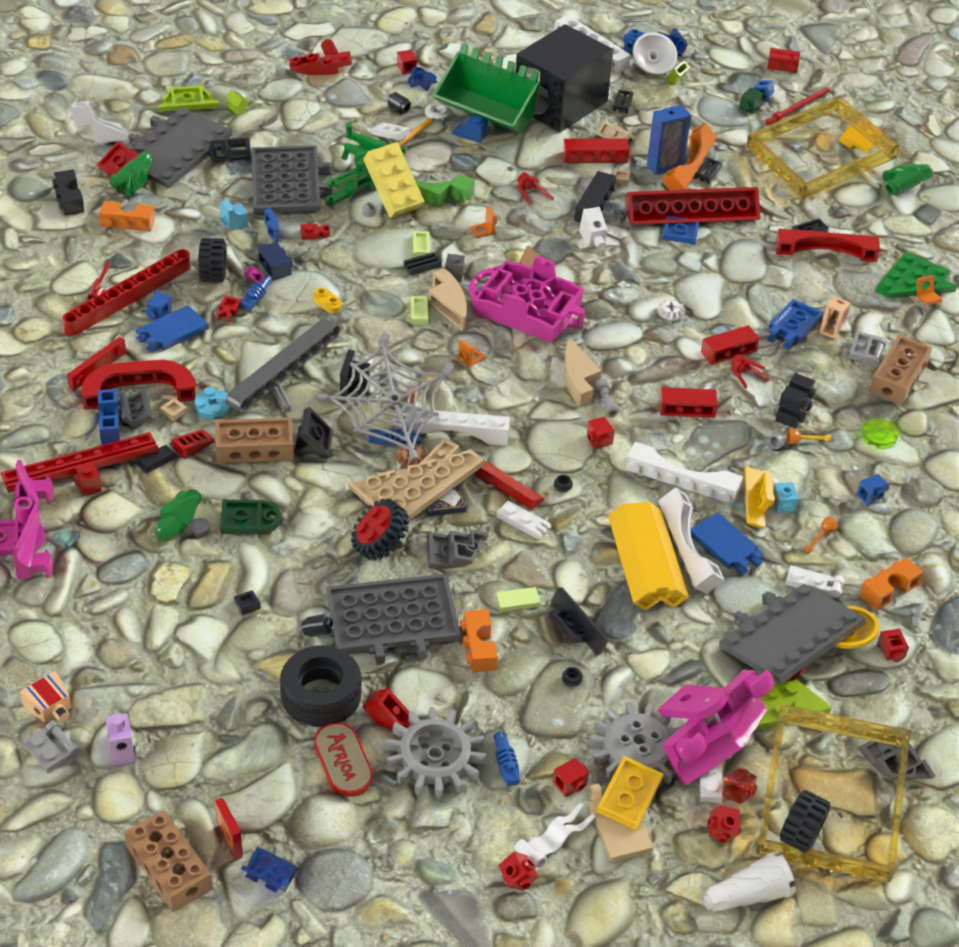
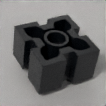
M797 373L793 375L789 385L785 387L781 394L780 407L775 421L794 429L797 428L799 423L804 422L806 412H810L813 406L811 399H813L816 393L814 388L815 380Z

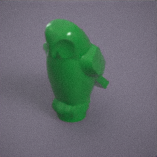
M145 151L125 164L117 174H113L112 178L109 179L115 191L119 189L122 191L126 188L127 195L133 196L134 193L142 188L148 178L147 174L153 164L152 156Z
M908 163L882 172V179L887 182L885 187L890 195H898L901 191L911 189L933 176V169L928 164Z
M197 490L180 491L173 501L167 503L160 510L161 519L155 529V534L160 540L170 541L179 532L183 533L194 518L197 506L202 501L201 494Z

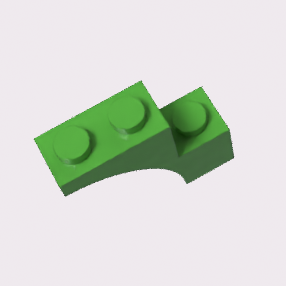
M463 175L442 183H427L415 179L424 201L438 208L449 198L464 204L474 194L475 180Z

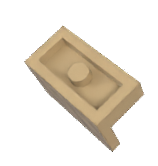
M603 120L596 133L602 138L635 139V136L630 132Z

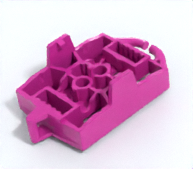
M536 256L533 266L529 267L521 263L505 260L500 266L480 271L469 284V293L474 305L473 314L551 343L568 327L583 329L585 310L580 307L584 288L557 277L554 261ZM491 276L483 285L481 291L476 289L478 281L483 277Z

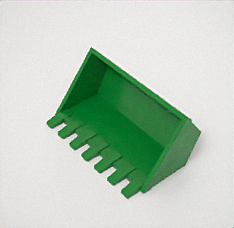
M462 43L460 51L456 53L432 97L442 104L467 113L470 117L472 115L488 119L493 126L497 127L499 125L521 134L534 116L538 89L540 87V82L538 81L539 71L533 69L530 78L526 77V66L521 65L519 72L515 73V62L508 61L507 68L504 69L502 68V57L497 56L495 64H491V53L485 52L483 60H480V49L474 47L471 56L467 55L468 45Z

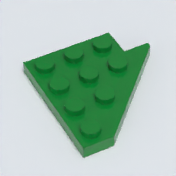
M904 252L876 286L875 292L888 298L917 296L916 279L931 275L934 276V292L936 294L955 292L958 285L947 281L951 270L917 257L912 253ZM924 281L921 285V289H928L930 286V282Z

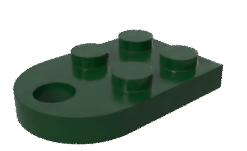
M222 500L220 534H267L277 529L280 525L281 512L279 507L273 502L267 500ZM272 515L275 516V518L269 519L267 518V516Z

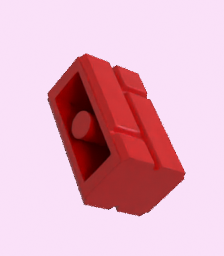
M770 48L767 69L797 73L800 51Z

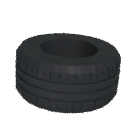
M317 645L300 650L287 660L281 670L280 693L284 709L296 721L313 727H323L330 723L343 722L355 712L361 701L362 675L359 665L348 653L335 647ZM321 679L332 681L338 685L335 689L324 693H316L304 688L309 682Z

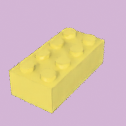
M398 142L368 151L363 160L389 218L419 209L425 201Z

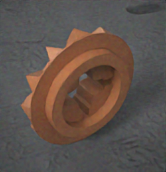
M421 446L414 447L419 459L416 462H412L410 456H408L409 450L399 447V451L396 452L397 462L407 468L413 464L418 465L426 457V450H423Z

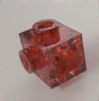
M735 769L725 776L722 796L739 804L744 803L750 797H753L757 791V776L750 773L747 769Z

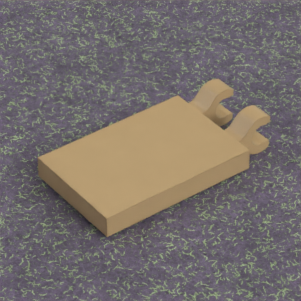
M599 783L590 785L591 791L589 795L592 801L588 803V809L590 814L596 816L593 821L610 863L652 853L653 845L643 821H641L636 831L597 813L596 809L603 797Z

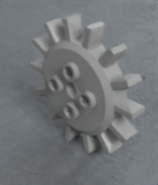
M630 701L626 704V715L621 717L612 707L607 709L606 717L612 722L610 725L598 719L594 721L593 730L604 734L605 737H589V747L604 748L603 751L593 754L592 762L595 765L609 761L611 765L606 769V779L609 780L613 777L622 757L626 756L663 773L662 779L667 784L671 783L672 774L666 767L668 765L673 766L662 745L680 728L677 727L669 730L667 725L671 722V717L662 716L660 719L653 717L652 703H648L644 714L635 713L633 704ZM642 739L645 741V743L639 745L636 744L634 740Z
M430 707L428 720L420 721L418 716L411 711L409 712L408 720L412 727L407 729L396 722L393 725V733L401 737L402 741L386 739L385 750L400 752L399 755L387 757L386 765L387 768L403 765L404 769L397 774V783L400 785L412 776L417 780L415 782V794L417 795L422 792L425 783L435 785L437 798L442 797L443 784L451 782L458 793L463 792V782L459 777L462 774L474 781H477L479 777V771L470 766L469 762L485 765L486 753L471 751L473 748L484 746V736L468 738L467 734L473 730L474 722L469 720L461 727H458L454 724L456 719L455 710L449 712L446 720L436 719L435 708ZM438 752L441 756L439 758H432L429 754Z

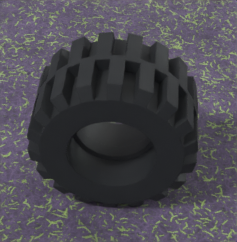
M202 238L198 254L201 282H223L226 277L227 267L226 242L222 238Z
M806 789L802 791L795 800L780 832V841L803 853H807L815 843L831 808L830 802Z

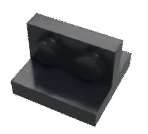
M354 350L347 351L340 372V391L348 385L352 377V366H350V363H359V361H355ZM364 363L358 367L364 370L370 367V363ZM356 370L351 386L340 396L346 397L357 388L360 382V373ZM369 370V371H367V372H365V373L370 377V370ZM364 377L360 389L356 392L358 394H362L367 386L368 380ZM369 386L368 391L365 393V395H369L370 386Z
M310 407L303 411L302 423L298 427L294 453L301 457L315 450L324 459L330 455L333 429Z

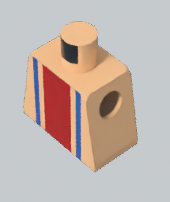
M834 297L826 306L819 333L836 339L845 325L851 303Z
M56 671L20 691L22 705L43 722H49L56 718L62 723L69 718L70 713L68 710L71 708L70 697Z

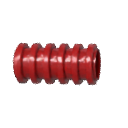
M326 39L321 43V49L325 56L339 53L331 39Z

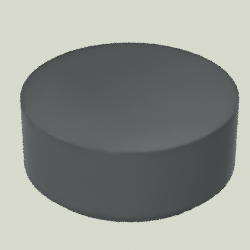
M204 518L194 519L190 523L191 534L195 537L208 535L210 532L209 521Z

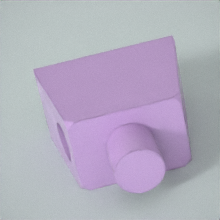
M115 714L106 717L113 767L136 763L128 714ZM125 743L126 748L118 749L117 744Z

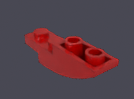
M350 51L326 55L321 58L319 53H310L305 56L289 59L290 71L307 75L339 73L338 68L352 65Z

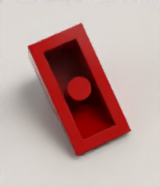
M389 688L372 692L362 706L376 723L392 730L395 722L407 729L410 726L408 720L409 710Z

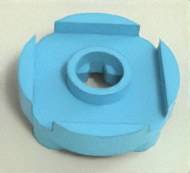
M214 387L205 388L203 392L196 396L194 401L198 416L207 420H215L214 417L219 416L221 418L226 417L232 410V407L225 404L228 393Z

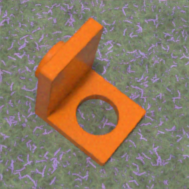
M486 207L485 223L470 226L476 238L495 234L497 218L492 209ZM482 228L485 229V232L480 233L476 230Z
M934 276L916 279L917 298L925 305L943 302L942 298L934 292ZM929 281V288L926 290L921 289L922 283Z
M462 339L459 341L458 359L470 368L485 359L486 355Z

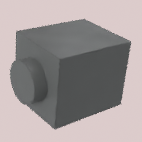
M449 253L447 255L445 269L458 282H462L465 255Z

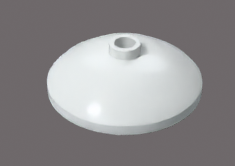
M650 32L643 34L636 40L633 46V58L638 67L644 72L652 75H662L674 67L677 61V50L668 37L660 33Z

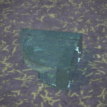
M62 530L51 535V538L55 543L68 549L80 538V533L74 530Z

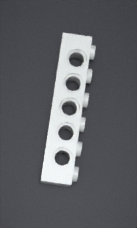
M567 15L555 21V30L566 24L613 48L611 71L615 74L629 68L630 54L576 19Z

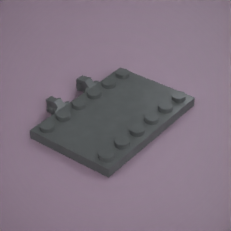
M182 107L167 120H161L157 116L151 117L150 125L151 127L154 126L155 130L146 137H140L133 133L128 137L129 143L133 145L131 150L139 155L146 151L152 156L153 164L147 174L148 178L170 188L209 155L210 140L230 138L232 130ZM214 144V145H215V150H216L221 144Z
M317 145L252 147L253 213L263 214L264 210L271 208L274 213L321 211L320 195H331L332 185L331 189L327 187L328 183L319 182V175L331 174L330 162H318Z
M447 574L326 587L330 617L334 621L333 634L336 648L346 653L369 651L370 654H375L376 665L385 664L384 652L388 651V648L404 646L416 648L417 658L420 660L426 659V648L430 647V643L456 641L461 638Z
M802 584L783 598L781 596L776 597L774 593L767 591L762 595V604L768 605V608L755 617H749L747 613H741L740 610L734 613V623L739 628L720 640L719 648L760 673L768 670L772 674L774 681L781 685L865 625L866 618L806 584Z

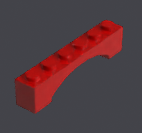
M778 228L776 254L793 255L799 251L823 249L847 253L860 258V261L877 262L880 242L879 236Z

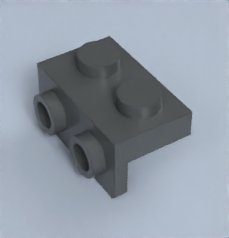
M144 389L130 397H127L123 392L119 393L120 401L118 403L122 409L121 418L125 424L128 423L134 429L153 419L148 394Z

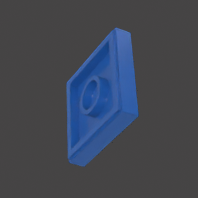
M666 216L667 220H669V218H672V219H686V218H679V217H673V216ZM699 222L665 223L662 240L695 245Z

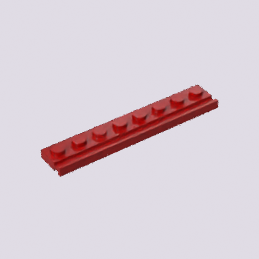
M151 432L24 467L29 478L32 480H45L47 476L51 481L76 475L75 467L95 462L96 468H101L159 452V449ZM16 468L0 472L7 492H14L15 484L18 483Z

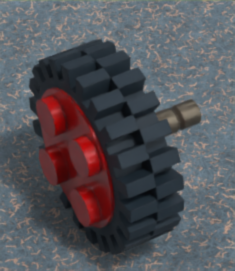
M388 498L386 500L380 499V502L375 501L374 506L370 504L367 507L369 511L366 512L364 510L361 513L364 516L362 518L358 517L356 520L359 522L353 526V529L356 531L351 532L353 548L368 560L376 561L377 558L381 560L383 555L385 557L390 555L389 550L394 552L396 550L395 547L401 549L404 545L400 538L404 539L406 534L403 532L408 531L409 527L407 524L410 523V520L407 518H409V515L405 509Z

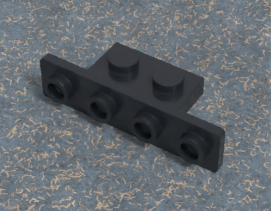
M558 587L551 599V604L557 610H551L547 617L565 636L568 642L571 644L585 642L596 655H601L609 641L608 638L565 589Z

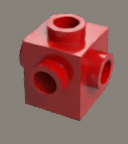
M722 805L714 808L707 821L709 837L716 838L718 842L728 843L737 837L741 831V822H739L740 810Z
M512 852L498 865L504 876L505 884L511 889L527 890L539 878L534 862L529 859L528 855Z

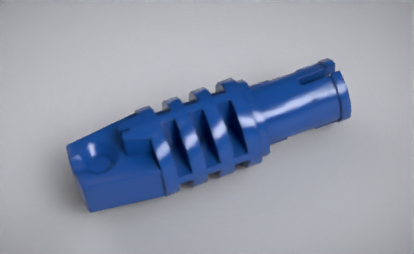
M264 275V279L261 278V283H254L244 295L240 307L248 311L255 307L266 294L268 286L272 283L271 277L268 276L266 279L267 275Z
M377 429L369 430L371 433L385 436L399 443H407V441ZM387 429L405 437L402 429ZM411 432V443H413V439L417 432ZM421 432L415 444H421ZM371 435L368 436L369 443L396 446V444Z
M500 731L496 732L493 735V739L497 748L495 756L500 773L506 785H518L520 782V772L515 751L509 746L506 732L502 731L503 737Z

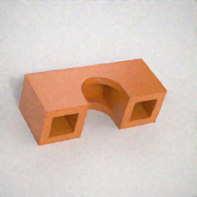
M104 201L99 212L101 227L151 231L155 221L154 205L137 204L134 210L126 212L121 210V202Z
M906 557L901 561L894 562L886 570H881L876 576L867 578L862 584L860 596L878 611L892 602L895 592L893 587L901 589L906 594L919 586L923 571Z
M489 609L464 611V620H460L461 632H465L463 645L464 648H468L466 662L471 665L472 673L497 670L498 656L495 641L486 642L481 640L491 638Z

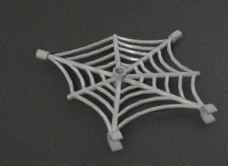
M383 332L378 340L379 347L372 356L359 363H350V366H352V377L348 385L333 396L318 393V401L332 400L347 413L352 421L355 433L371 435L409 450L411 461L416 462L419 459L416 450H414L416 440L424 425L433 416H439V413L435 412L434 408L435 393L444 378H450L453 375L454 371L452 369L454 365L447 363L442 374L427 373L409 368L394 358L386 349L390 343L388 341L390 335ZM382 348L383 358L364 370L358 367L373 359ZM387 355L398 365L409 371L436 377L433 379H418L407 376L389 364ZM383 361L385 362V368L370 377L365 373ZM390 369L406 379L426 383L420 386L405 384L393 377ZM355 370L360 373V382L357 388L346 397L339 396L351 386L355 377ZM386 371V378L377 383L373 380V378ZM363 377L368 380L362 394L358 397H351L360 389ZM388 380L389 387L382 388L380 384ZM393 380H394L397 384H400V385L405 386V387H407V388H415V389L409 391V390H402V389H400V388H397V387H395V386L393 385ZM438 381L432 392L431 410L425 409L426 392L430 384ZM370 383L375 386L374 392L369 398H362L368 391ZM425 388L422 395V407L417 406V396L419 390ZM378 389L380 391L379 396L377 398H373L376 395ZM395 390L405 394L400 396L399 394L395 393ZM415 393L414 405L410 404V398ZM382 394H384L388 399L380 398L382 397ZM407 398V403L402 402L401 400ZM337 400L347 401L358 417L360 424L358 427L350 412ZM351 401H357L365 418L363 423L358 410ZM361 402L368 403L372 415L370 418H367ZM371 402H376L380 406V410L375 414ZM382 403H389L385 407L382 405ZM407 407L414 409L403 420L402 413ZM391 408L396 410L397 415L385 411ZM416 411H421V413L415 417V419L409 427V430L407 431L405 426L407 420ZM424 413L431 414L419 427L413 443H411L410 434L416 421ZM381 414L392 416L398 419L400 424L377 417ZM374 420L402 428L405 437L390 430L369 425V423ZM369 427L392 434L407 441L408 446L385 436L360 429Z

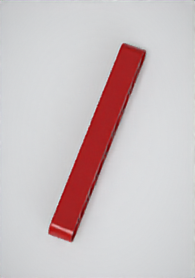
M179 249L65 313L62 317L64 333L68 336L78 335L186 273L191 268L190 252L186 249Z

